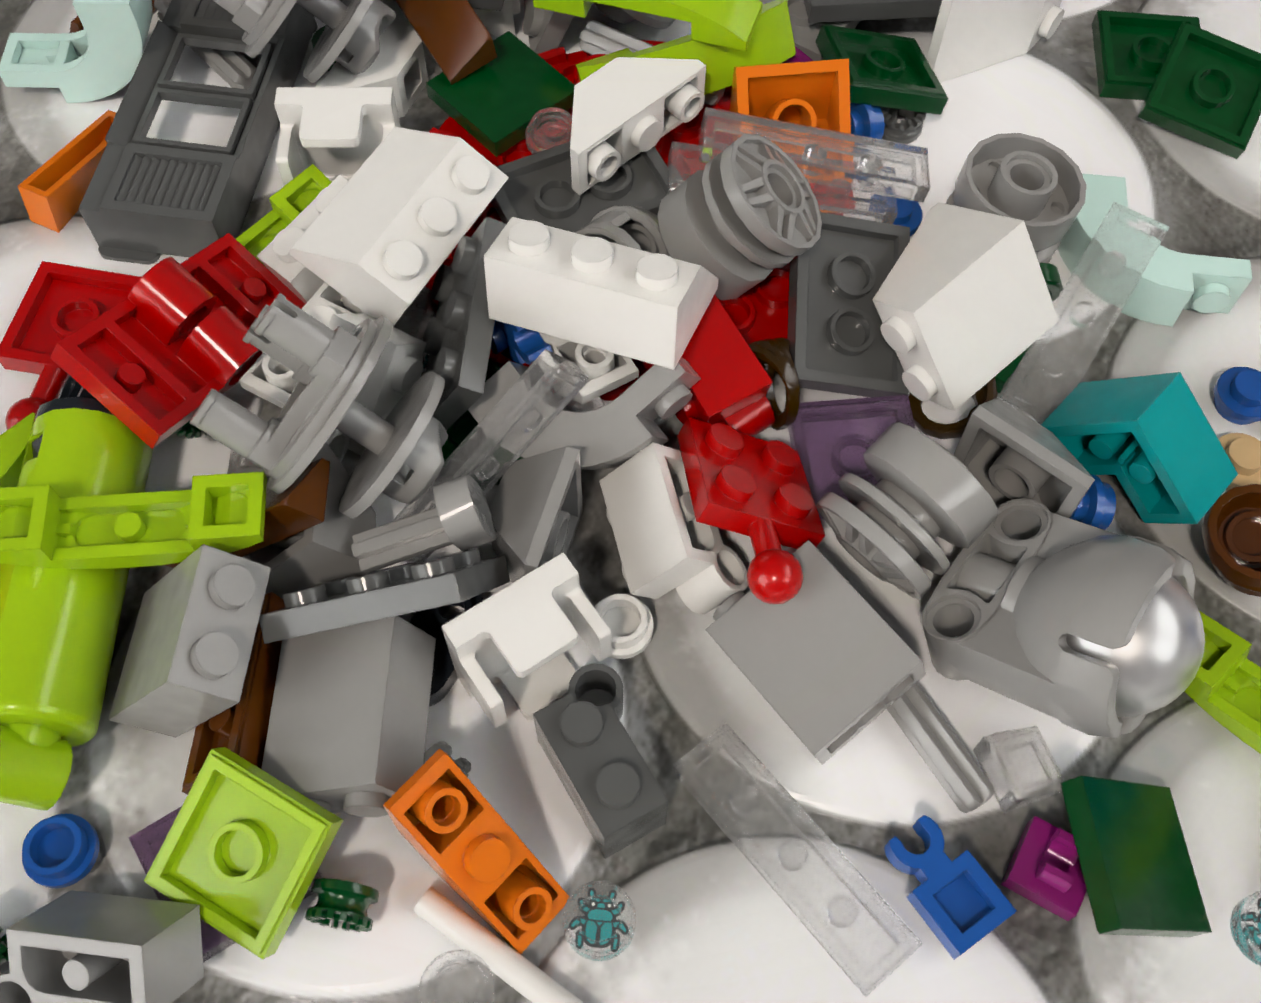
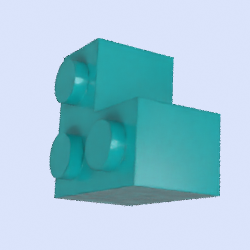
M1181 372L1079 383L1041 424L1061 441L1090 474L1116 475L1144 523L1198 524L1238 475Z

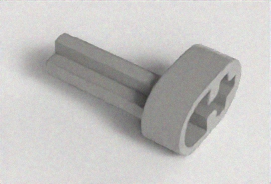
M466 474L434 485L435 508L353 535L354 544H351L354 558L359 562L361 572L366 574L452 544L461 551H466L496 541L497 534L494 520L479 484L470 475Z

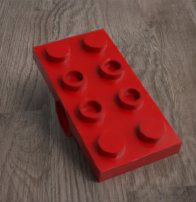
M227 233L181 264L173 257H168L154 265L135 284L125 300L59 341L50 358L153 449L192 419L211 389L224 394L239 382L242 376L262 355L263 352L250 343H245L242 339L266 304L270 306L279 293L300 309H302L305 303L230 233Z

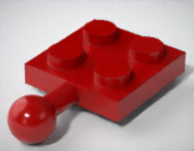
M41 262L0 343V363L4 369L40 375L30 397L15 402L9 408L5 418L7 430L34 412L36 414L40 405L58 398L68 373L50 358L56 344L125 300L141 277L52 262Z
M688 417L677 438L696 522L750 536L755 554L747 571V582L751 592L756 598L767 604L778 605L790 601L801 589L803 570L796 557L783 550L781 545L798 549L809 540L817 548L826 536L798 450H794L781 441H765L739 433L731 426L723 423L710 424Z

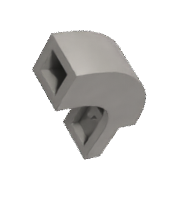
M680 358L674 370L653 365L609 404L591 411L574 412L557 400L532 368L508 361L485 382L483 395L468 411L494 440L518 456L527 458L568 446L580 449L581 470L609 469L622 465L652 442L663 445L669 441L654 420L658 416L663 420L667 419L681 410L693 396L689 389L701 378L683 358Z

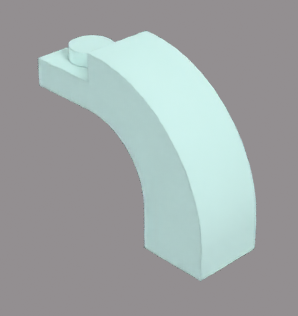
M73 0L72 4L84 29L73 33H10L0 62V77L6 87L59 88L67 103L95 101L116 93L132 80L143 55L152 19V0Z
M1082 173L1086 183L1085 203L1073 224L1061 239L1058 251L1068 270L1088 292L1103 303L1128 316L1149 323L1173 327L1183 309L1206 314H1228L1253 279L1250 260L1186 254L1157 244L1137 227L1130 215L1127 201L1126 177Z

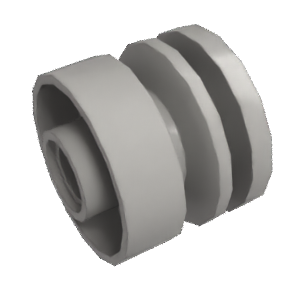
M1022 133L996 134L979 141L968 154L956 180L955 190L948 197L946 204L1024 220L1038 262L1049 263L1052 255L1061 244V239L1067 233L1085 203L1086 183L1079 166L1062 149L1048 141Z
M743 134L723 152H720L705 165L704 170L696 171L661 199L657 215L661 238L670 257L701 265L718 277V289L715 295L720 300L737 299L762 282L773 271V268L784 267L795 256L801 255L812 248L820 239L822 227L818 202L807 179L794 161L773 142L759 135Z
M895 422L863 453L864 462L877 483L873 485L857 475L845 473L838 482L841 490L850 502L833 492H827L816 503V507L826 523L833 529L838 542L857 562L875 577L893 584L912 598L920 600L930 590L931 581L919 565L939 575H944L950 568V562L935 538L938 536L959 548L968 549L997 518L998 508L989 493L956 456L915 428L901 422Z

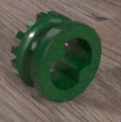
M328 878L314 880L312 890L317 893L318 901L314 907L307 908L306 920L318 923L321 926H329L330 920H332L331 928L337 929L338 922H343L342 930H352L355 932L371 931L373 920L368 918L367 910L371 904L378 903L380 894L378 890L345 880Z

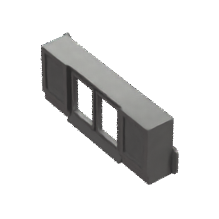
M171 0L162 22L158 20L114 117L105 138L107 146L79 206L81 215L99 245L98 251L102 258L149 265L157 262L161 254L192 257L227 233H230L235 239L239 236L280 125L274 106L277 87H294L312 35L318 28L317 22L311 13L295 3L278 30L259 53L262 56L248 90L170 81L185 46L245 52L247 45L242 41L245 30L231 21L233 15L214 1ZM162 100L241 109L226 147L146 137Z

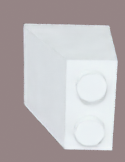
M938 202L929 210L872 299L883 323L880 327L882 336L889 346L895 350L903 367L902 380L906 388L921 401L926 402L930 400L954 411L1059 322L1024 220Z

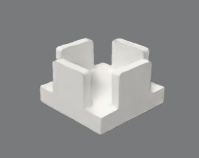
M277 87L274 106L280 121L276 163L284 186L312 164L331 182L340 174L350 180L394 127L401 128L393 87Z
M564 552L441 626L459 681L471 698L475 697L495 728L508 720L503 700L493 686L494 683H501L527 720L534 719L533 713L568 695L569 682L576 670L564 652L578 643V633L599 662L612 654L611 631L582 592L579 573Z

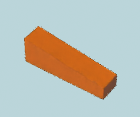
M106 111L18 185L31 222L59 233L77 213L107 146L105 138L116 112Z

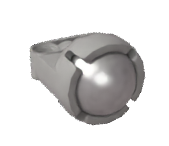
M1027 498L1012 499L998 507L997 518L968 549H962L939 581L922 612V626L931 661L938 673L945 678L957 681H972L1052 716L1062 724L1092 736L1119 738V734H1128L1137 728L1147 713L1163 708L1177 699L1195 678L1202 662L1205 645L1203 621L1193 600L1196 580L1193 565L1190 561L1165 545L1138 536L1118 535L1052 513L1044 504Z

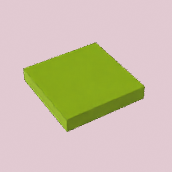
M213 748L209 752L144 882L174 902L198 904L200 906L201 920L263 960L276 953L343 819L228 748Z

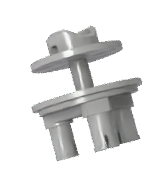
M212 0L233 15L231 21L245 30L242 41L247 44L245 54L251 58H255L262 51L295 3L327 26L318 39L303 72V77L312 83L320 79L334 61L355 75L365 72L376 60L380 52L379 36L396 18L395 11L381 0Z
M279 293L270 306L267 304L264 306L258 318L254 320L242 339L245 343H250L294 372L292 379L297 383L277 419L272 417L267 422L215 389H211L189 423L264 469L265 475L270 477L267 487L276 494L283 493L294 483L315 458L334 430H339L366 448L350 475L339 502V512L350 519H354L361 515L381 493L402 503H413L422 497L440 474L444 465L442 446L448 439V434L441 422L433 417V414L441 399L445 379L435 371L425 373L403 395L386 419H383L355 401L377 364L391 335L393 323L384 316H380L374 322L369 318L364 320L351 334L340 326L333 331Z

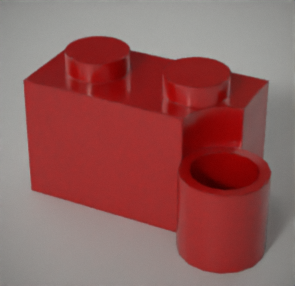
M714 294L681 356L690 364L701 379L689 389L693 394L690 401L675 415L682 424L686 422L688 417L710 424L723 423L731 426L739 433L753 437L775 423L773 409L766 397L773 381ZM641 361L647 371L654 365Z

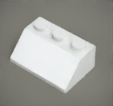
M394 127L296 241L288 254L367 315L376 319L384 316L393 323L394 327L509 177L460 137Z
M512 217L484 254L489 319L672 370L677 366L718 289L719 278L701 265L674 259L665 254L651 253L608 242L603 238L589 237L550 227L538 221L523 220Z

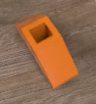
M440 748L383 804L400 834L432 869L519 954L525 951L570 901V896L448 754Z

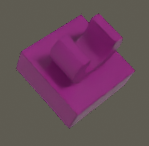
M1034 816L1026 824L1000 885L1066 921L1076 917L1087 889L1073 834Z

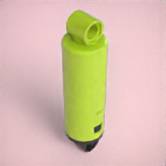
M68 374L58 398L40 405L34 416L17 487L50 485L60 497L145 492L153 449ZM0 563L1 803L43 811L49 810L58 801L67 784L72 766V747L84 745L96 735L130 568L65 569Z

